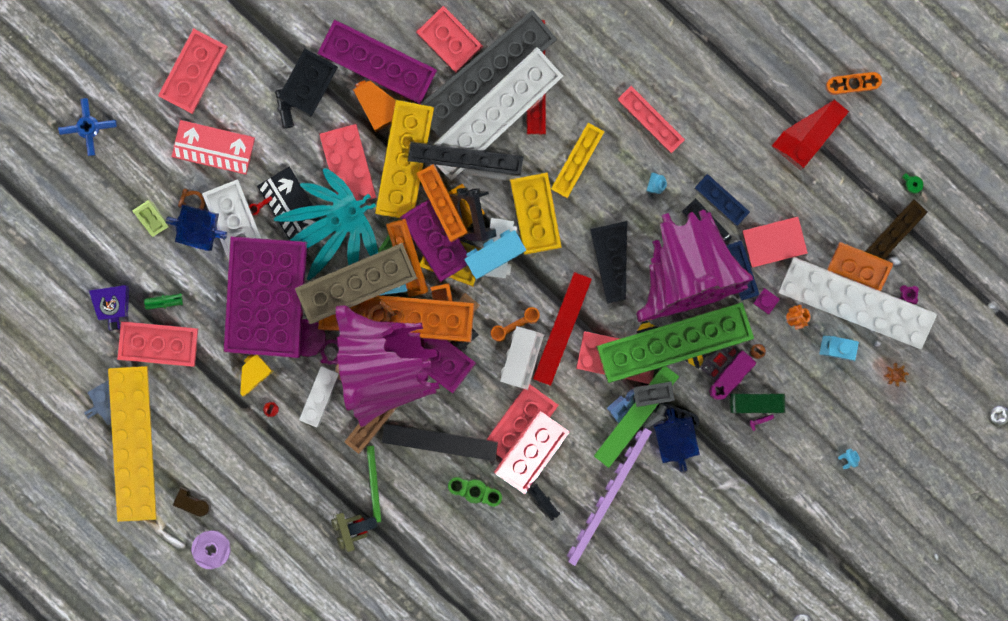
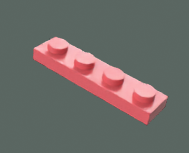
M632 86L617 99L670 154L685 141Z

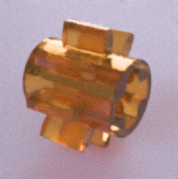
M893 363V368L886 367L888 372L883 377H888L889 381L887 384L895 382V386L899 387V382L906 383L904 378L909 373L904 372V365L898 368L897 363ZM893 371H899V378H893Z

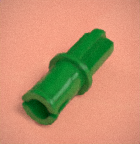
M182 293L167 296L162 294L160 297L144 299L145 309H166V307L183 305Z

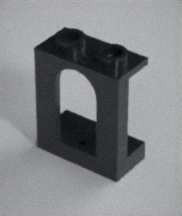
M460 188L456 190L457 193L450 195L461 219V199L467 201L471 211L473 227L466 228L468 234L458 238L459 240L485 241L497 236L496 229L485 228L479 197L488 195V191H480V188L471 190Z

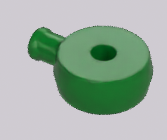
M907 173L902 176L906 180V189L910 193L917 194L922 191L924 183L920 177H910Z

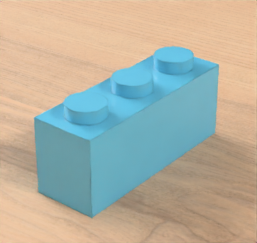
M509 229L501 233V238L494 242L491 239L483 244V249L479 251L474 249L466 254L467 258L464 260L476 280L526 252V248L515 230L511 232Z

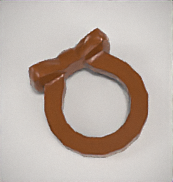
M183 189L178 207H183L189 213L196 214L204 209L205 200L200 192ZM186 196H199L201 199L200 207L195 210L190 209L184 202Z
M381 300L379 302L380 305L371 308L368 319L373 321V313L378 309L385 308L388 311L385 322H390L391 317L395 316L396 313Z

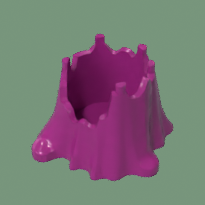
M706 210L699 211L700 221L691 212L688 214L687 222L683 226L675 225L669 213L662 215L664 223H661L660 227L663 248L659 240L652 241L654 252L651 264L649 265L650 289L646 305L636 313L638 322L651 321L660 317H668L676 313L703 307L748 289V282L752 281L753 277L731 255L712 218L711 212L706 213Z
M346 305L336 306V318L340 336L337 337L339 346L337 359L343 386L344 403L348 411L353 410L354 416L358 419L361 427L366 426L374 418L388 410L422 397L436 394V389H440L439 382H427L428 373L424 369L432 368L431 360L428 359L436 357L437 350H428L422 347L420 333H410L423 329L422 322L414 324L372 321L353 312Z

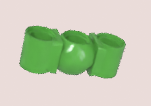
M453 477L448 483V489L452 494L460 495L470 503L477 504L482 502L483 504L495 507L502 501V494L498 489L486 487L480 480L473 479L469 481L461 477ZM453 481H460L462 489L459 491L453 490L451 486ZM474 486L479 487L481 490L480 495L477 497H473L470 494V489ZM491 492H496L499 495V500L495 503L488 500V495Z

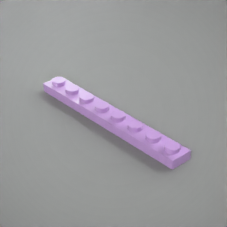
M643 428V430L639 429L636 433L634 446L628 447L624 454L627 457L623 464L619 463L615 470L617 475L614 481L610 479L605 488L607 490L604 497L600 496L595 505L598 507L595 514L591 513L586 521L588 524L585 531H580L576 538L579 542L576 547L572 546L567 554L569 557L568 562L575 566L652 431Z

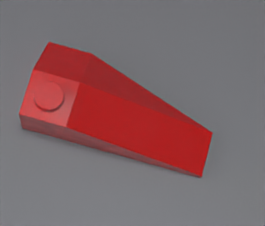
M834 99L783 131L771 147L799 170H802L849 111Z

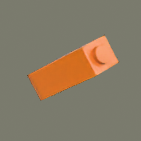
M363 80L357 83L353 91L375 132L390 125L396 100L371 81L366 82Z

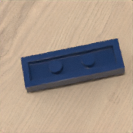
M708 174L694 188L736 227L750 213L748 209Z
M742 240L726 245L740 266L753 277V280L748 282V289L738 293L740 300L743 301L760 295Z

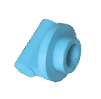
M651 173L646 191L661 194L667 187V181L663 175Z

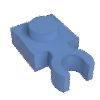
M633 389L627 393L626 398L620 396L607 407L618 423L635 403Z

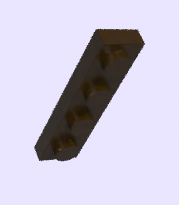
M912 199L864 252L885 259L928 211L915 199Z

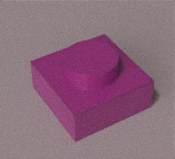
M763 288L753 304L769 315L780 299Z

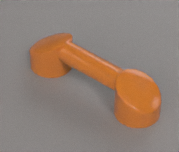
M534 307L526 309L524 317L504 328L502 326L493 327L491 330L492 339L501 342L505 340L507 334L516 330V326L521 327L527 323H536L540 318L538 309Z

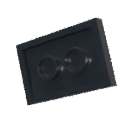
M304 48L277 99L312 117L338 66Z

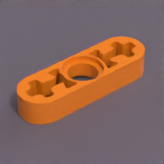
M876 72L836 76L827 81L826 90L831 95L872 91L881 86L882 77ZM871 76H873L875 80L877 79L878 82L875 83L874 86H872V83H866L864 84L865 88H863V80L861 77H864V81L870 80ZM852 78L857 79L859 82V86L856 89H852L849 86V80ZM842 79H845L844 85L846 90H843L844 86L838 87L837 91H834V88L830 87L833 81H835L836 84H842Z

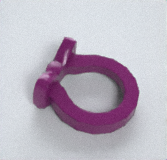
M330 339L326 341L323 350L320 352L322 356L320 363L337 365V356L334 360H328L324 353V349L328 344L333 343L338 346L337 340Z
M774 414L750 420V427L755 431V425L774 419Z

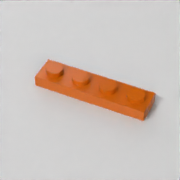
M432 164L417 172L416 174L450 242L468 234L436 166Z
M406 219L386 224L392 246L403 243L417 277L416 280L405 284L408 296L412 297L429 292Z

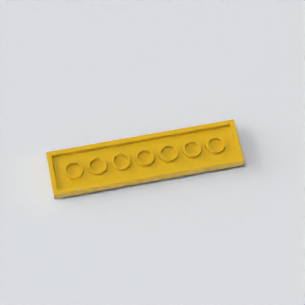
M148 366L108 368L117 522L156 520Z

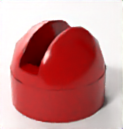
M268 402L264 405L263 412L267 417H274L278 414L279 407L275 402ZM273 405L274 407L271 413L268 414L267 412L270 406Z

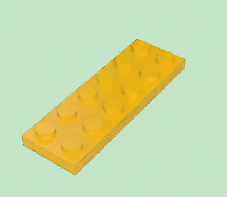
M400 100L395 101L375 214L400 218V216L415 208L420 180L416 173L423 169L424 163L407 161L410 141L428 143L434 107Z

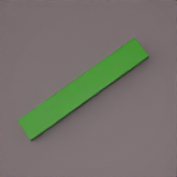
M664 366L649 385L672 381L673 386L679 376ZM635 402L595 453L594 457L609 468L658 404L636 407Z

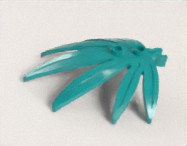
M326 168L323 169L325 178L330 186L339 194L316 184L301 183L300 186L320 199L333 202L332 206L316 205L302 207L285 212L273 219L275 222H295L327 215V217L303 229L290 240L307 242V248L336 231L316 256L307 276L308 281L312 280L332 259L347 232H350L347 249L348 265L359 260L360 233L362 234L363 243L368 254L372 256L378 253L374 232L364 215L368 209L372 210L377 206L373 203L370 206L366 205L360 208L371 198L370 194L364 196L363 200L356 201L346 183Z

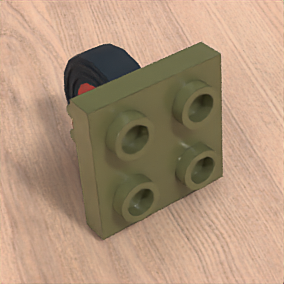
M339 512L333 514L334 519H331L333 529L338 531L339 537L336 538L338 546L345 552L355 550L353 542L368 537V530L378 526L375 517L364 519L360 514L345 519L344 513Z

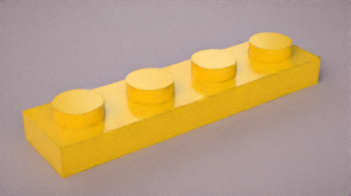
M587 123L551 188L552 191L566 199L569 197L605 131Z

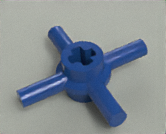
M88 98L80 99L83 117L78 120L76 125L59 127L58 130L60 135L78 133L86 139L88 156H95L93 137L98 134L100 129L117 127V121L98 122L94 117L90 116ZM87 123L92 126V128H89V131L84 129Z

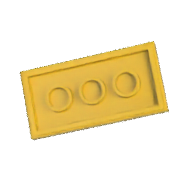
M548 172L510 179L521 241L526 248L524 255L562 248Z

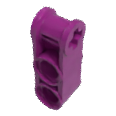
M741 350L731 361V364L722 371L717 380L711 385L709 389L710 396L715 400L726 398L757 362L744 350ZM722 387L723 389L721 390V392L723 394L716 395L715 393L717 391L715 390V388Z

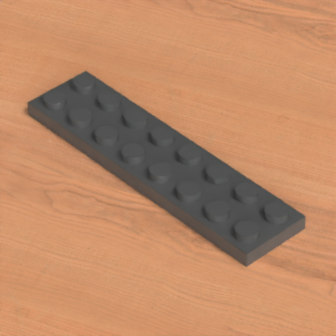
M533 10L421 103V105L434 107L431 128L439 138L534 49L539 48L541 52H544L557 41V38Z

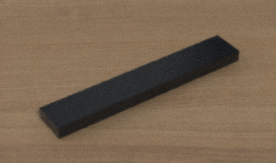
M410 141L407 161L521 175L524 156Z
M387 423L384 424L382 443L496 461L498 441Z

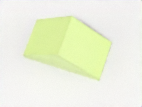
M150 200L132 210L152 237L169 227L155 204Z

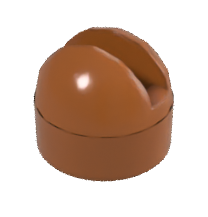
M754 344L750 348V355L753 358L761 359L765 356L766 349L762 344ZM756 347L762 351V355L754 351V348Z

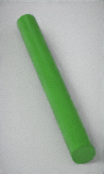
M374 445L366 446L373 517L376 518L378 523L381 522L375 451Z

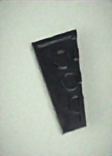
M627 221L592 228L590 233L606 302L609 304L626 300Z

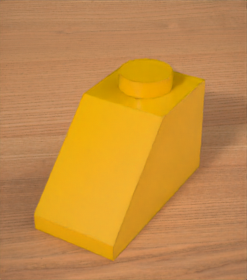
M251 354L244 360L245 364L242 366L240 394L243 397L249 394L273 372V369L260 355L254 356Z

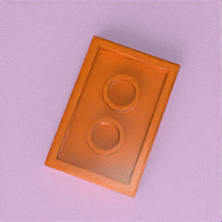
M839 242L827 270L881 291L893 267V263Z

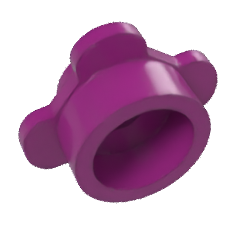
M903 285L900 287L901 297L899 299L914 305L918 303L919 288L917 286L907 287Z

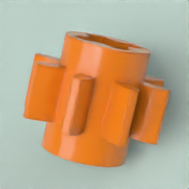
M801 305L788 309L789 312L786 315V320L790 326H795V330L808 326L807 322L810 321L808 309H802Z

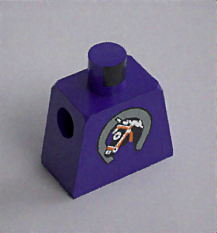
M123 285L89 290L98 320H108L109 331L119 330V318L128 317L129 286Z

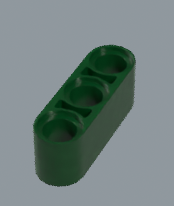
M730 394V413H786L785 394Z

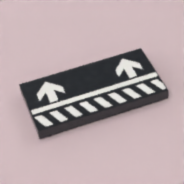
M290 166L257 185L264 199L269 196L273 198L267 204L275 217L294 209L313 206ZM321 217L304 221L279 222L290 241L303 229L321 220Z

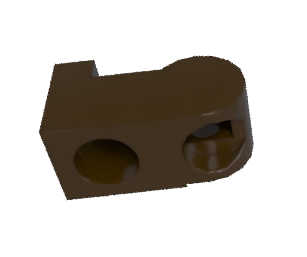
M185 487L179 489L173 506L199 517L209 514L211 504L208 500H199L188 495L190 490Z

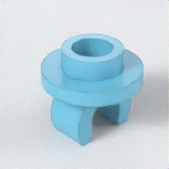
M852 449L846 450V453L838 457L839 460L845 458L848 461V464H845L843 469H847L850 466L855 468L860 461L858 453Z

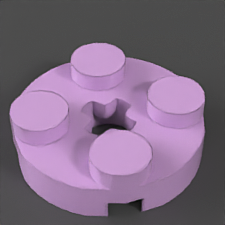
M210 530L201 533L195 538L191 548L195 562L205 569H215L227 562L231 553L230 541L219 531ZM214 545L216 553L209 555L206 547Z

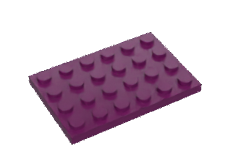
M230 237L224 352L300 358L303 307L295 288L305 284L307 242Z

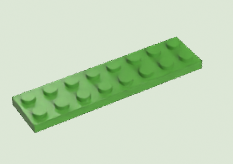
M741 302L605 343L596 348L607 383H612L753 340L754 336L743 303Z

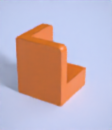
M449 283L430 287L433 300L453 301Z

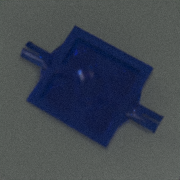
M182 205L177 219L170 216L166 218V220H169L166 221V224L176 226V243L205 251H212L216 237L223 240L227 238V236H224L227 235V232L217 230L219 213Z
M668 408L666 409L668 420L662 424L654 425L662 464L676 461L678 462L680 472H683V468L684 471H687L685 460L689 457L700 455L692 417L676 418L674 408H670V410Z

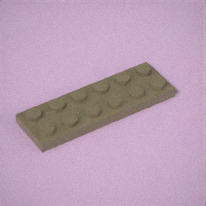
M400 243L295 288V291L309 323L312 324L336 314V306L346 305L350 308L416 280L417 277L403 243Z

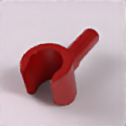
M269 196L258 204H250V209L254 206L257 207V212L252 215H258L261 208L272 201L273 198Z

